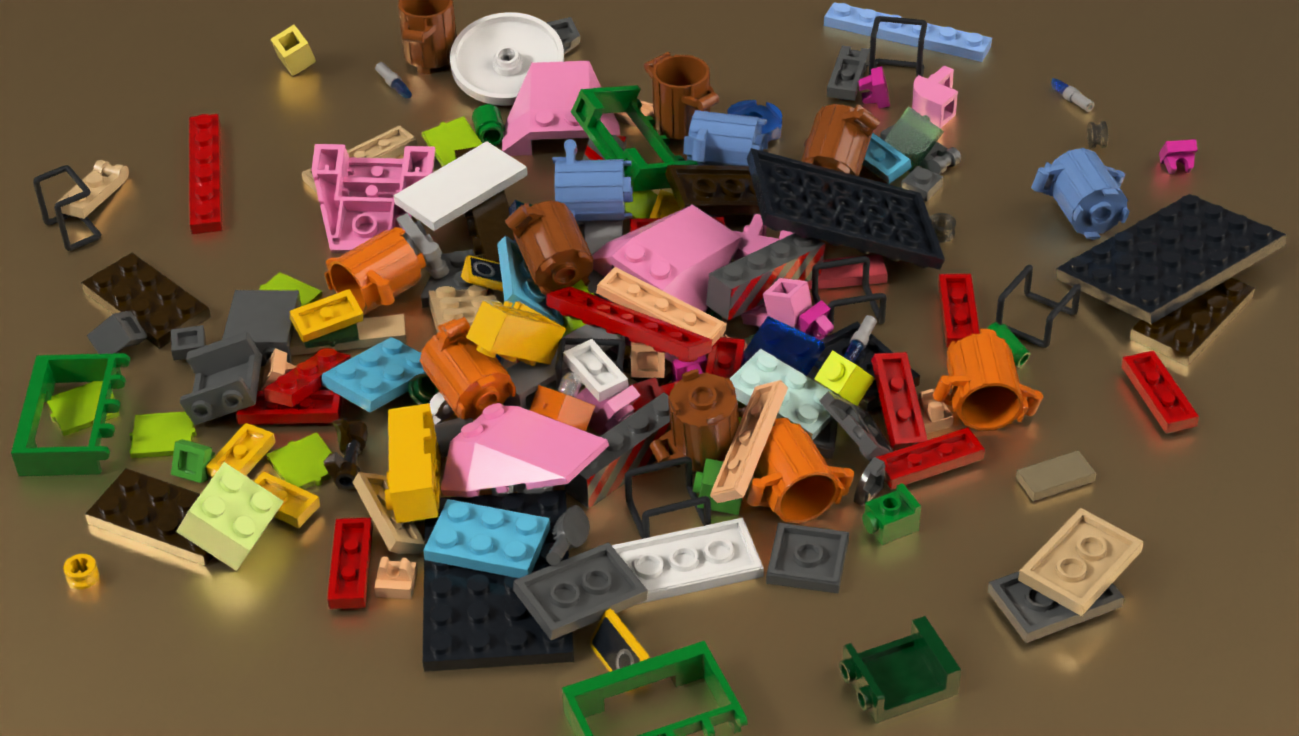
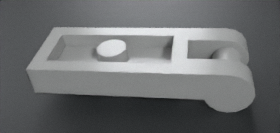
M408 213L396 218L400 228L405 230L404 238L413 248L415 255L423 253L426 262L425 268L431 277L439 279L449 273V268L446 261L441 260L442 252L439 244L433 241L430 234H426L420 221L414 223Z

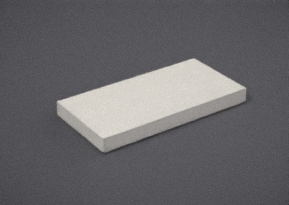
M485 142L393 195L394 203L435 231L528 176L527 167L491 143Z
M743 517L612 545L648 590L647 600L639 604L764 577V567Z

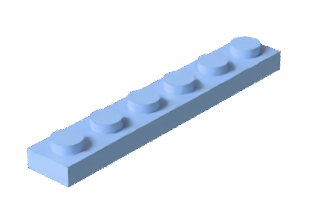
M834 2L824 16V26L871 36L874 20L877 16L902 17L876 12L872 9L853 7L846 3ZM880 22L876 38L918 47L922 25ZM927 23L924 49L983 62L991 48L992 38L982 36L979 33H969L955 30L952 27H942Z

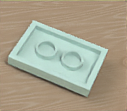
M762 349L756 352L730 378L735 388L736 399L745 405H748L756 386L781 380L788 387L776 419L788 418L791 423L800 424L805 432L807 431L812 441L833 419L832 415L819 400L828 391L835 394L834 392Z

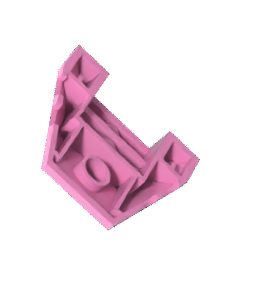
M589 61L531 63L504 125L503 152L509 156L532 155V140L589 138L571 113L581 89L602 88ZM614 113L602 114L600 120L610 134L620 136V125Z
M315 144L311 170L331 253H347L385 230H391L395 227L400 228L396 218L407 212L394 203L393 195L433 173L435 147L405 146L403 159L354 158L348 156L345 144Z
M691 205L607 242L592 255L594 259L593 269L605 277L616 267L706 313L708 309L706 299L709 273L731 263L742 237L694 205Z
M500 403L487 406L483 410V414L475 421L463 426L462 432L450 441L441 492L443 496L475 497L480 494L479 491L481 489L494 487L497 493H504L509 491V485L525 483L527 489L568 484L609 446L607 439L519 406H502Z

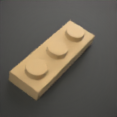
M358 472L352 483L389 551L396 554L420 555L425 543L414 522L396 523L394 511L387 510L385 502V489H388L387 476Z

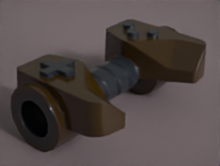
M346 419L335 420L332 422L337 432L339 449L344 458L337 452L330 453L324 460V466L338 489H355L352 482L358 472H361L357 466L358 455L362 454L366 446L367 426L365 423L357 420L349 423Z

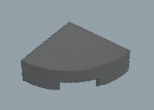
M876 457L871 460L858 482L853 502L864 507L865 502L872 500L884 488V461Z

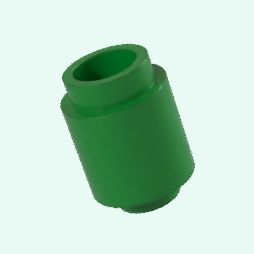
M490 104L481 105L476 108L472 114L476 135L482 143L489 142L494 146L498 145L504 137L503 132L505 131L499 109Z

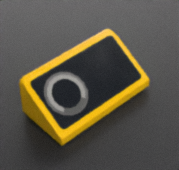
M471 255L466 257L461 274L463 280L471 284L503 291L499 262Z
M611 608L606 610L590 640V647L606 668L611 672L650 659L648 653L614 610H611Z

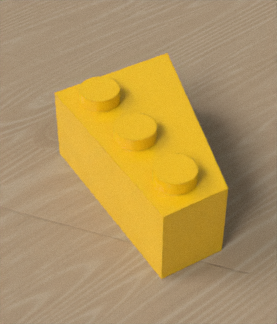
M482 301L466 337L478 345L476 348L478 352L495 358L497 354L512 362L518 359L531 366H535L537 362L551 364L558 349L559 341L563 338L567 328L520 301H516L513 307V303L510 301H505L503 305L500 301Z
M430 403L388 409L389 471H387L388 489H385L387 510L394 511L396 523L439 517L442 459Z

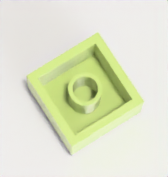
M224 462L189 509L176 532L237 571L284 501Z

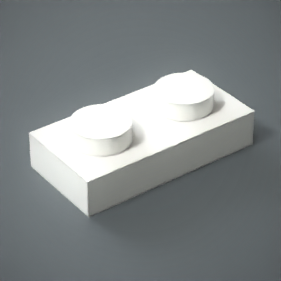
M593 339L563 352L564 363L599 402L628 388V378Z

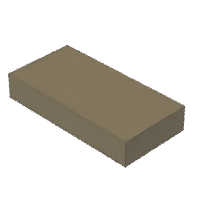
M1079 450L1018 469L1016 473L1017 481L1033 502L1095 482L1096 472Z

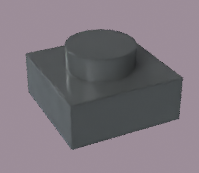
M917 166L902 180L901 188L920 192L923 200L928 201L943 186V176Z
M204 325L171 329L173 360L186 359L188 351L206 346Z

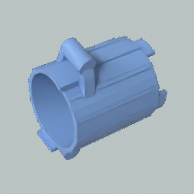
M695 110L690 123L689 135L684 136L683 154L687 155V160L696 161L698 165L748 166L746 158L751 148L760 151L768 148L769 135L761 134L762 125L767 123V119Z
M572 139L566 140L564 143L566 157H552L555 164V201L565 203L572 212L576 222L632 219V213H625V202H633V187H631V177H624V166H632L631 160H576L575 154L578 150L576 142Z
M1089 149L1069 150L1055 159L1052 164L1046 162L1044 168L1040 167L1031 186L1036 192L1052 196L1075 231L1084 235L1086 239H1100L1099 234L1110 230L1119 221L1125 223L1130 212L1127 208L1128 199L1120 188L1125 178V173L1105 166L1096 152Z

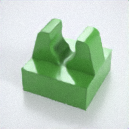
M183 439L176 441L171 475L198 483L207 481L206 465L215 457V452H212V447Z

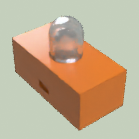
M568 372L562 377L557 391L538 385L529 410L586 431L596 405L577 399L582 380L577 373Z

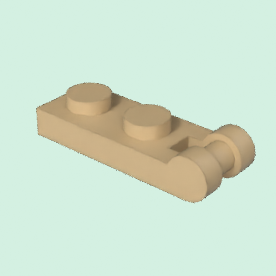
M98 160L94 165L93 171L82 179L90 189V195L61 207L62 214L85 219L126 182L129 175L128 167L121 164L112 166L108 161ZM75 185L57 202L83 191L78 185Z

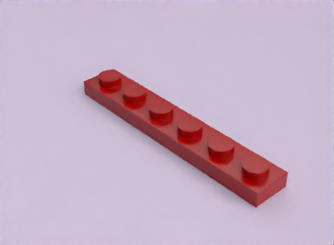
M201 114L189 117V207L191 234L222 231L219 114Z
M569 286L546 294V306L560 311L561 315L581 319L584 324L596 325L604 328L608 333L625 336L631 342L646 344L653 347V350L656 352H666L677 356V359L680 361L694 362L698 357L712 352V339L574 287Z

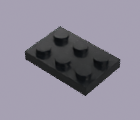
M855 322L805 347V358L820 370L833 350L875 378L871 362L874 354L893 352L872 334H870L869 341L864 350L858 351L850 346V340L861 325L859 322ZM911 368L914 385L917 387L920 384V375ZM876 380L873 381L858 404L867 412L881 406Z

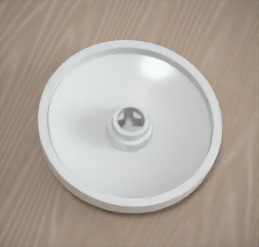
M515 12L492 14L472 22L458 34L450 51L452 75L462 91L478 101L500 106L514 104L531 63L564 62L563 44L557 32L539 18Z

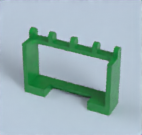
M638 85L581 89L571 110L572 115L605 160H631L632 166H624V177H631L633 192L671 188L665 175L668 165H698L693 160L685 161L682 155H674L668 147L670 144L669 138L666 135L660 136L653 128L655 125L653 117L644 116L640 110L642 103L637 97L641 88ZM626 112L664 163L647 164L635 148H628L623 151L601 122L602 114Z
M125 353L36 355L11 451L18 476L101 474L100 460H107L110 455L108 447L100 446L101 439L113 437L115 427L112 424L105 423L107 413H117L121 405L117 399H110L112 389H121L125 386L126 378L122 376L120 367L129 366V355ZM103 381L89 445L38 448L35 437L44 402L51 400L55 383Z
M705 641L562 687L564 714L575 736H593L585 718L604 712V699L669 677L672 679L675 687L704 678L720 708L637 736H687L701 730L705 736H715L713 726L728 722L735 734L741 732V727L748 725L747 717Z

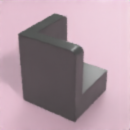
M131 310L112 314L87 335L98 354L119 353L125 347L138 345L148 338Z

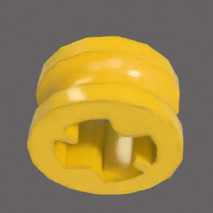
M73 555L64 563L63 570L67 583L71 588L77 590L90 588L99 579L97 565L91 555Z

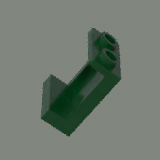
M926 616L912 620L910 636L857 653L852 643L843 645V660L839 662L842 677L846 683H852L856 690L859 705L864 711H869L876 723L959 694L961 669Z

